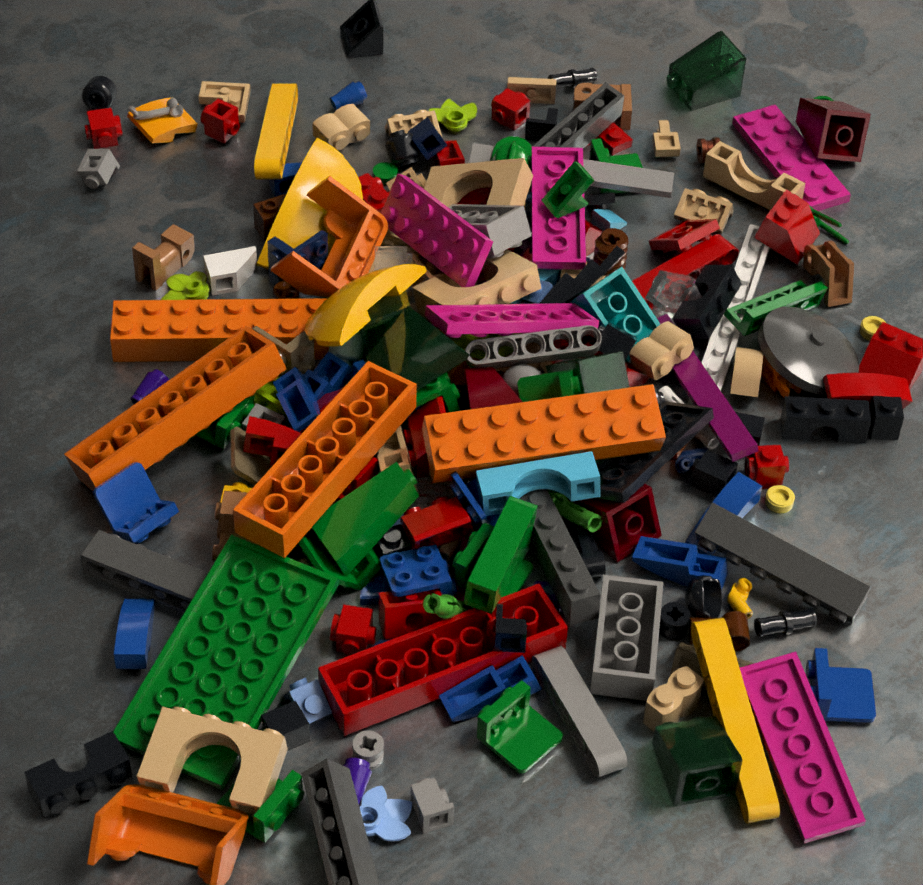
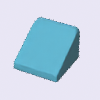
M594 209L592 211L591 223L602 231L607 228L620 230L627 225L625 220L610 209Z

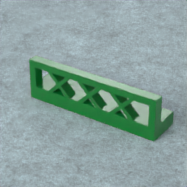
M799 280L728 308L724 316L743 336L759 331L763 320L774 309L797 307L810 310L818 307L828 288L822 281L806 286ZM737 314L744 315L742 320L737 316Z

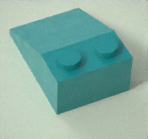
M623 267L610 273L570 301V303L577 304L599 320L598 329L601 325L606 327L611 322L638 338L634 346L642 339L649 337L654 329L660 325V322ZM628 354L627 358L625 359V362H626V363L631 360L629 354Z

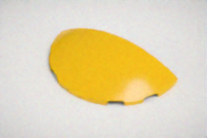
M316 138L303 160L268 234L257 261V266L268 269V241L275 236L295 249L323 230L328 233L329 254L336 238L324 227L323 219L327 210L306 196L312 188L328 176L334 178L363 200L362 186L354 168L351 167L338 150L325 141Z
M416 264L391 266L365 274L344 285L326 299L306 322L305 333L308 340L315 339L320 346H342L371 321L367 311L382 297L399 296L427 272L426 267Z

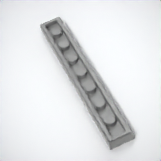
M473 143L469 163L491 161L495 146ZM583 159V167L594 179V182L590 185L592 187L671 198L674 172Z

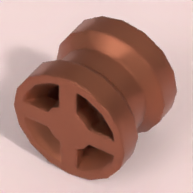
M713 137L708 141L704 138L697 140L696 151L699 163H705L706 154L720 141L719 137Z

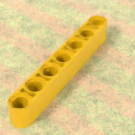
M272 83L254 160L256 180H282L298 104L297 83Z
M721 617L692 622L691 635L743 819L748 824L779 818L780 807L726 621Z

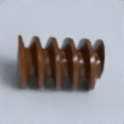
M616 228L603 230L601 235L595 240L593 260L598 265H601L616 246L625 252L623 257L605 276L620 267H623L624 270L626 268L629 240L625 232Z

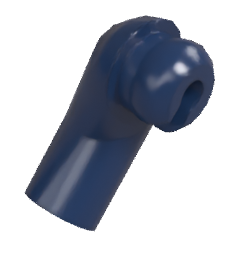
M708 447L682 451L675 462L676 470L682 475L689 474L694 461L697 458L701 459L705 452L709 450Z

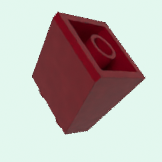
M800 97L795 122L814 156L820 159L861 162L871 113L844 102Z
M493 367L465 368L464 410L522 402Z
M647 484L641 486L624 503H615L599 498L572 501L601 516L602 524L596 532H593L596 543L616 562L634 553L641 536L656 539L662 536L652 487Z

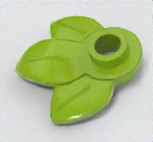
M447 99L442 104L441 109H429V111L435 110L438 122L444 124L445 128L453 132L465 129L468 121L474 119L477 115V106L474 102L460 107L451 99Z
M195 271L189 276L185 274L170 276L166 280L170 291L161 300L207 299L209 297V286L206 283L208 279L206 274Z

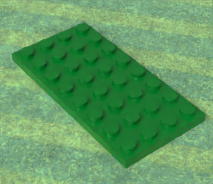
M231 534L113 732L121 745L144 756L162 707L170 709L182 707L190 711L191 714L199 716L211 714L224 722L233 724V722L239 721L248 724L253 729H258L262 722L261 715L269 710L340 584L339 578L291 558H283L259 545ZM209 745L192 753L184 763L181 772L223 790L241 757L234 750L226 746Z

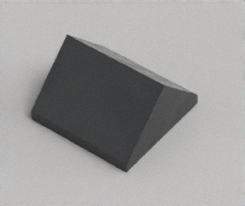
M368 0L340 26L346 53L350 58L383 55V24L376 0Z

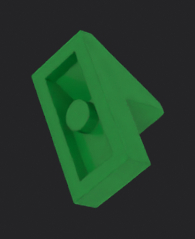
M574 161L541 201L556 218L565 216L588 205L582 194L594 182V179L580 163Z

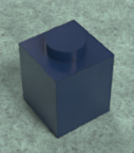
M428 117L408 131V133L413 134V142L427 160L447 146Z

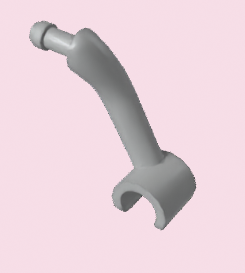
M175 98L167 101V107L150 111H136L132 105L128 107V110L134 114L133 118L136 120L151 119L171 114L173 117H180L183 114V107L181 104H178Z

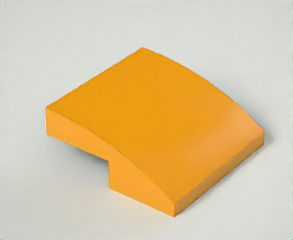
M171 98L151 101L135 109L136 111H150L167 107L166 103ZM184 109L180 117H173L171 114L151 119L136 120L133 118L134 114L132 112L127 114V117L151 143L173 142L175 134L196 132L198 123Z

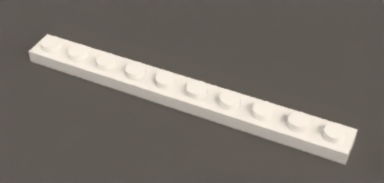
M749 225L734 268L742 285L728 308L749 301L754 297L770 247L754 238L760 226ZM737 314V316L742 320L744 315ZM724 315L710 337L702 360V365L721 392L741 333ZM689 398L688 404L694 405L691 399Z

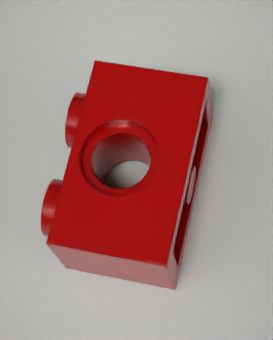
M439 588L401 597H394L391 591L379 592V626L385 639H394L444 620L435 613L426 612L423 607L424 598L428 594L431 596V593L442 595Z

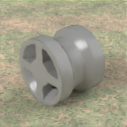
M366 730L358 733L352 743V758L368 761L370 763V770H375L381 766L384 760L383 738L375 731ZM366 747L373 748V751L367 749Z

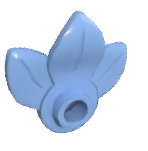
M382 785L368 790L363 795L362 805L360 806L363 822L366 820L373 821L370 824L364 823L367 836L376 835L384 841L393 842L405 839L411 834L409 827L404 823L412 810L411 801L387 799L386 791Z

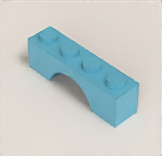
M592 451L476 471L477 491L482 510L486 516L501 514L509 496L519 499L524 494L538 489L558 491L564 494L571 502L600 497V474Z

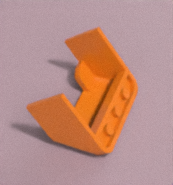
M328 176L312 188L306 195L327 210L323 219L324 227L336 238L322 269L319 270L294 251L278 261L270 269V271L301 293L328 298L344 285L368 274L388 231V222L380 212L331 176Z
M126 785L95 814L87 864L94 866L104 854L109 855L114 860L125 861L129 857L136 855L138 851L198 866L197 874L205 883L209 885H225L230 879L246 831L248 815L235 808L144 785Z

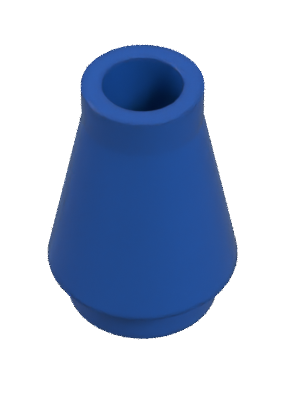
M352 81L337 94L330 97V102L336 111L348 104H363V101L368 97L360 81L356 83Z

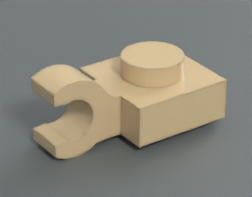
M658 120L659 129H657V133H653L652 138L655 157H679L681 148L678 132H670L668 120Z

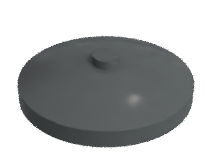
M780 307L772 310L759 327L758 340L765 358L782 377L805 391L827 396L823 380L825 375L859 373L858 357L849 340L832 323L811 311L797 307Z

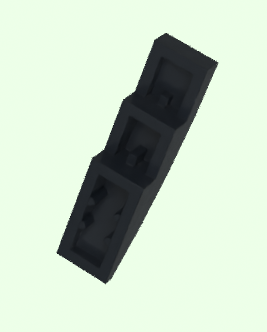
M616 246L601 265H598L591 259L575 279L568 273H565L539 304L569 303L601 280L623 257L625 252Z

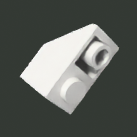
M255 246L204 255L205 274L208 278L207 282L212 296L238 291L257 270Z

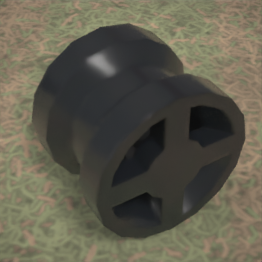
M677 602L667 603L661 608L659 633L662 637L673 641L685 637L690 619L689 609Z

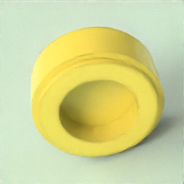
M877 316L864 318L859 330L861 336L870 341L882 322L885 321Z
M775 485L767 490L765 504L769 510L775 513H786L793 508L795 495L790 488Z

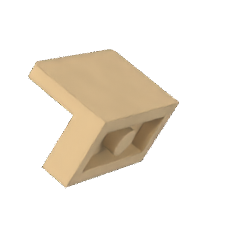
M508 77L507 88L514 92L524 93L530 100V103L555 104L556 79Z

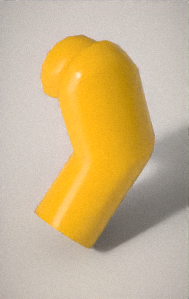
M740 578L731 586L727 601L734 611L745 613L747 619H750L753 611L747 605L746 600L752 589V583L746 578Z

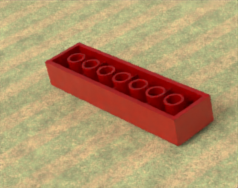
M540 583L504 596L498 602V604H503L502 618L526 620L527 638L525 653L494 651L497 606L492 614L473 608L457 614L451 619L441 620L318 667V682L333 712L332 715L343 735L346 736L440 699V694L491 665L497 670L522 655L529 664L532 662L531 658L534 655L559 646L566 649L568 626Z

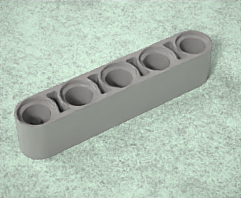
M586 325L471 341L467 345L465 360L470 368L493 367L495 369L523 363L533 364L586 357L598 352L602 335L596 327ZM590 335L595 338L596 343L593 346H586L582 343L581 338ZM558 339H564L569 346L564 350H559L554 347L553 343ZM529 343H537L541 350L533 354L529 353L525 347ZM503 346H508L513 350V354L509 357H502L498 354V350ZM474 350H481L485 353V357L480 361H475L470 357V354Z
M559 646L532 656L533 670L593 775L599 778L627 767V756L623 746L566 650Z

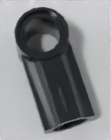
M574 524L573 527L567 530L591 577H602L606 572L605 559L602 550L597 548L593 532Z

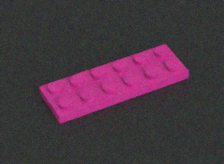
M776 105L733 116L732 125L776 179L783 173H786L805 183L803 200L808 202L813 209L821 211L850 201L851 194L822 159L814 156L806 140Z
M532 147V262L537 264L538 269L582 270L586 266L585 207L556 218L541 201L574 161L583 166V148Z
M397 174L381 211V214L388 222V229L461 287L475 286L494 241L406 175Z
M575 303L426 305L425 317L435 327L442 330L446 336L459 338L462 334L486 337L487 334L496 333L500 336H509L513 333L525 334L591 325L598 329L599 320Z
M797 652L740 667L755 722L803 843L805 844L864 826L866 823L865 817Z

